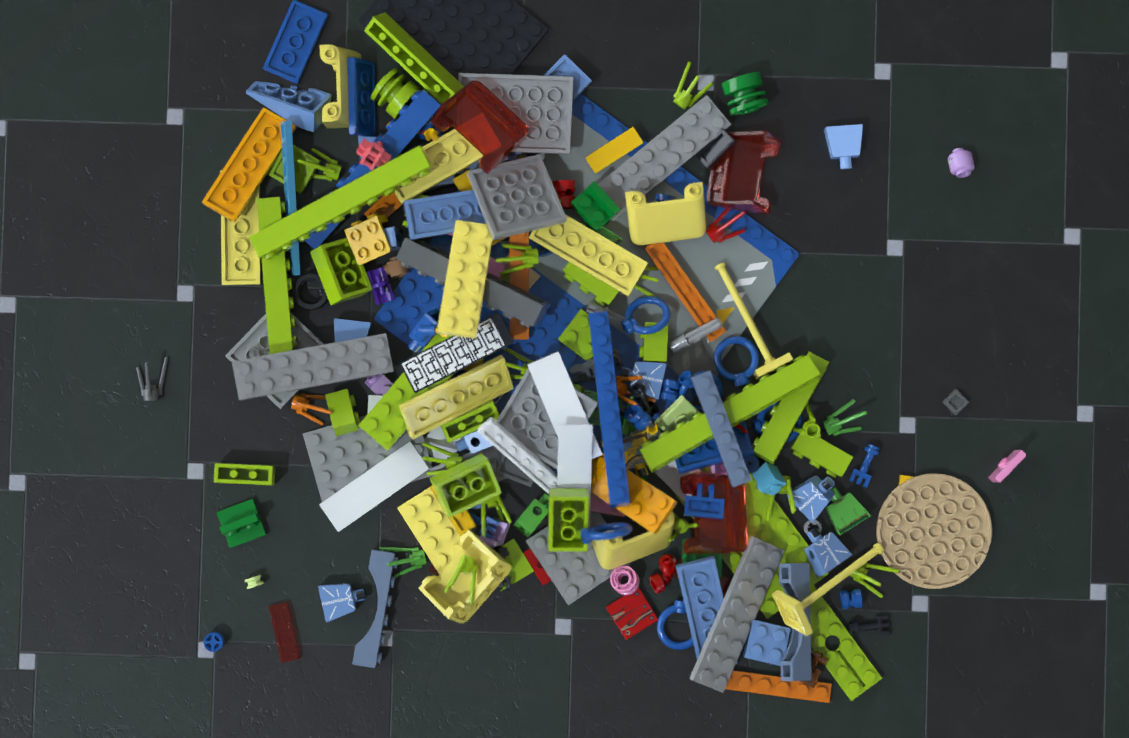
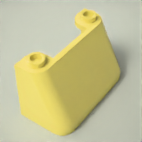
M320 45V57L324 63L333 66L334 71H336L337 102L327 103L323 107L322 122L326 128H349L348 58L362 59V57L354 50L335 45Z
M702 182L686 186L684 199L646 204V198L642 192H625L626 214L631 241L635 245H648L702 237L706 232Z
M671 511L656 535L646 529L647 533L624 542L622 537L608 540H593L591 543L600 566L606 570L614 569L667 548L671 544L668 539L673 533L675 520L673 512Z
M470 530L461 535L459 546L462 549L439 576H427L418 588L448 619L458 623H465L473 616L512 568L503 557ZM462 555L474 558L476 560L475 565L478 566L473 605L469 604L472 572L469 575L460 572L454 585L450 587L447 593L444 592Z

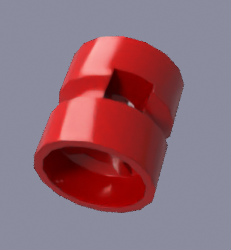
M575 180L552 181L556 194L561 199L562 208L573 209L570 203L576 198L573 195L576 192Z

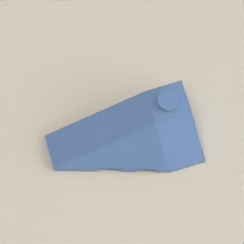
M255 81L246 90V94L287 121H292V124L296 125V127L314 132L323 123L322 109L332 99V94L309 88L308 91L297 90V86L282 88L279 84Z

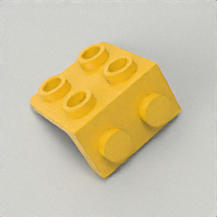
M378 213L367 216L368 220L363 222L361 220L351 224L350 228L344 230L359 265L391 252V246L382 224L388 222L386 214L378 215Z

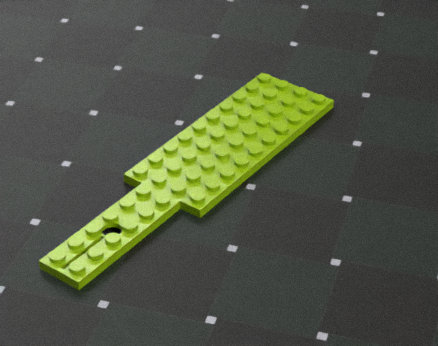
M710 466L701 468L700 470L714 483V498L725 499L723 519L692 518L708 539H722V559L733 574H735L750 537L753 536L784 550L779 564L809 563L810 595L817 589L814 584L829 573L827 572L819 577L815 575L805 553V548L808 547V544L775 499L770 521L766 520L771 495L762 493L757 488V482L752 475L753 473H749L751 481L732 487L728 476L712 477ZM708 491L702 497L708 498ZM675 493L677 498L684 506L685 502ZM779 564L759 608L766 619L779 611L772 594L777 590L785 593L779 583ZM821 596L810 604V626L813 631L811 633V648L815 652L823 653V656L829 659L825 667L850 701H852L880 681L882 677ZM834 635L838 637L840 645L836 650H828L826 648L825 640L828 636Z

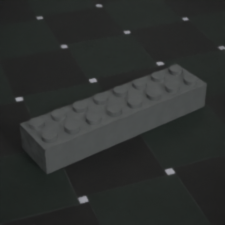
M410 237L405 238L396 257L397 260L401 261L400 265L409 269L413 267L418 270V274L428 277V275L435 278L434 281L436 283L445 285L450 254L421 239L410 240ZM487 272L483 302L486 303L485 306L494 311L499 309L503 311L502 315L510 319L517 318L521 320L520 324L529 328L542 324L551 303Z

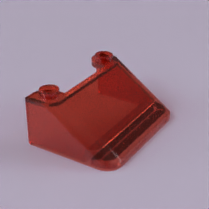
M476 80L471 81L443 102L431 121L441 131H446L452 126L483 155L479 160V167L486 174H489L529 132V128L524 121L483 83Z
M767 131L728 132L736 143L711 168L706 196L707 202L716 207L758 214H770V201L764 197H759L765 157H775L780 150L781 141Z
M695 472L680 477V487L684 494L696 496L697 484L699 482L703 485L701 497L708 498V486L714 484V498L725 499L722 520L694 517V523L698 524L694 528L695 538H687L684 541L683 554H721L746 551L748 535L745 483L732 487L727 475L708 472Z

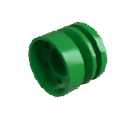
M760 72L744 74L721 84L724 95L734 96L735 98L727 103L728 106L737 105V107L729 110L730 115L749 114L769 104L768 98L759 99L766 95V91H756V88L763 85Z

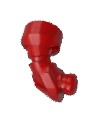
M665 554L660 557L658 564L662 575L656 573L649 576L650 585L656 594L665 591L666 585L670 582L669 579L672 580L676 566V559L672 555Z

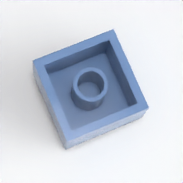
M757 619L753 620L746 639L743 657L781 666V659L786 652L791 628Z

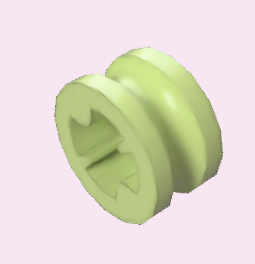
M258 575L244 580L248 583L247 589L264 584L260 580L262 576Z

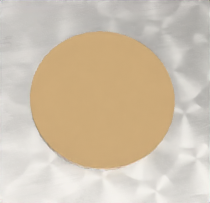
M922 474L898 485L885 499L877 518L876 538L877 543L884 549L881 555L890 568L899 569V573H895L897 576L915 586L941 589L963 582L979 569L987 556L991 544L992 523L983 499L967 483L945 474Z

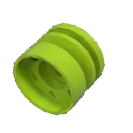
M397 68L392 69L378 82L370 97L374 102L380 99L378 102L380 107L388 102L386 112L395 120L401 116L399 111L405 104L407 106L411 105L413 102L411 97L417 90L421 91V88L412 81L402 85L406 76L401 74L398 77L400 71Z

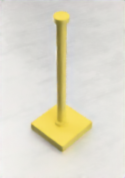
M725 262L714 268L716 271H719L766 361L764 366L754 371L753 375L758 381L763 376L775 372L779 367L791 364L793 358L790 352L778 359L771 356L725 268Z
M879 543L874 544L871 550L801 602L779 590L775 591L772 595L784 623L805 636L810 635L813 631L804 609L874 556L882 554L884 552L883 547Z

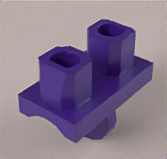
M384 266L366 272L373 289L371 291L376 305L395 300Z

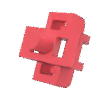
M366 139L362 140L356 151L358 155L362 156L360 164L366 165L371 171H373L375 166L380 167L388 163L392 156L384 151L382 142H369Z

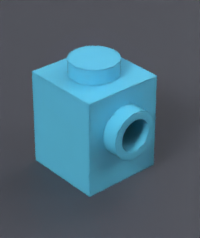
M767 462L752 474L757 482V488L762 493L773 496L786 485L778 467Z

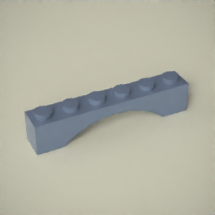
M707 371L691 377L731 486L736 487L751 481L711 372Z
M372 549L369 571L377 587V612L370 630L355 645L353 665L376 668L377 664H381L382 653L379 652L380 645H384L386 634L382 633L383 626H387L389 615L386 614V608L391 605L392 596L389 595V590L394 587L395 576H392L393 568L397 569V565L387 566V563L398 560L394 552Z
M809 563L779 564V583L785 594L799 602L803 601L810 595ZM809 605L804 609V612L810 624L811 610ZM792 628L788 648L781 659V681L811 680V634L805 636Z

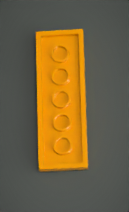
M263 107L206 194L202 204L236 223L282 150L280 122L287 120ZM292 124V134H293L294 131L296 130V125H294V124Z
M602 453V455L592 459L591 492L610 504L605 458ZM626 469L630 506L616 507V509L656 535L677 504V501Z

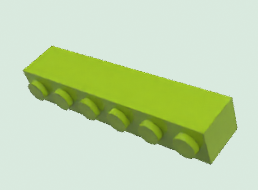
M386 12L372 18L364 31L445 108L457 104L467 89Z
M808 352L807 355H809L819 371L820 378L782 399L779 405L775 404L770 413L773 415L769 422L766 421L761 429L763 432L761 438L757 437L752 445L754 455L774 465L828 368V361L811 352Z

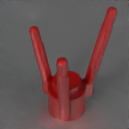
M731 203L708 226L709 229L706 230V233L713 243L718 241L720 244L726 239L744 233L745 229H741L722 236L725 234L724 229L740 219L746 212L742 211L720 226L718 223L734 206Z

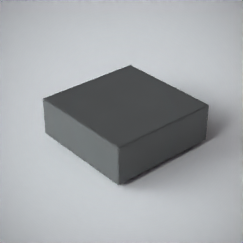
M954 389L942 403L956 416L969 401L957 389Z

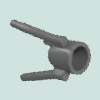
M167 356L164 359L158 388L150 383L148 362L145 363L146 385H144L140 367L136 368L143 401L159 400V395H163L162 388L169 359Z

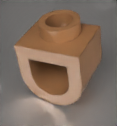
M397 256L390 258V262L383 265L387 276L390 275L391 279L410 273L408 268L400 265L401 261L396 259Z

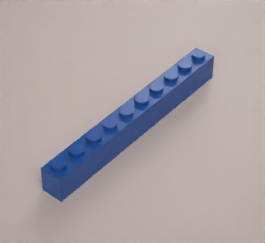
M423 89L422 92L417 90L411 97L413 100L411 105L407 106L405 104L399 111L401 116L398 120L392 119L386 126L388 129L386 134L383 136L380 133L374 140L375 143L377 141L382 142L384 151L392 155L389 162L398 156L441 106V103L426 89ZM355 163L349 169L351 173L347 179L343 177L336 186L339 189L371 172V170L364 164L358 165ZM332 222L327 225L328 228L319 233L317 231L310 234L311 237L305 240V242L316 249L339 223L334 224Z
M608 311L588 313L610 508L630 506Z

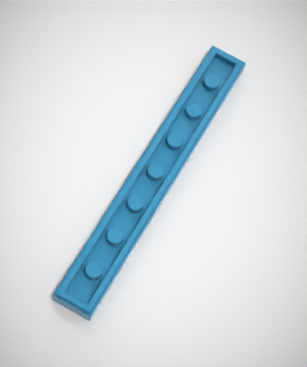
M281 121L284 194L287 217L297 211L292 121ZM297 241L293 243L294 246L288 251L291 270H289L290 275H300L299 243Z

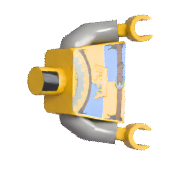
M654 421V427L650 428L647 426L645 431L622 438L626 469L634 467L638 477L648 475L640 449H642L641 446L650 440L652 442L658 440L656 421Z

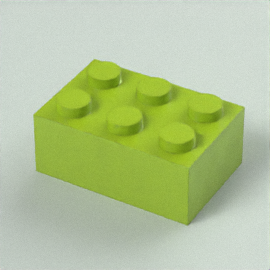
M347 238L320 245L310 252L331 306L361 297L373 290L363 264L359 265Z
M482 453L430 478L442 510L449 518L502 493L490 462Z
M549 488L548 551L587 552L588 544H584L582 541L581 529L588 528V489Z

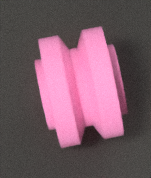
M623 565L615 568L610 576L612 587L621 595L633 594L640 584L639 576L629 566ZM624 577H629V581L626 584H621V580Z

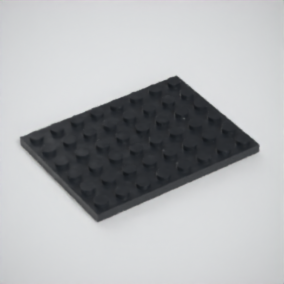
M375 0L358 20L366 28L374 16L386 12L457 80L459 73L512 75L549 31L547 27L513 0Z

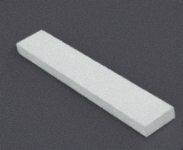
M493 417L478 428V432L548 494L549 488H557V474Z

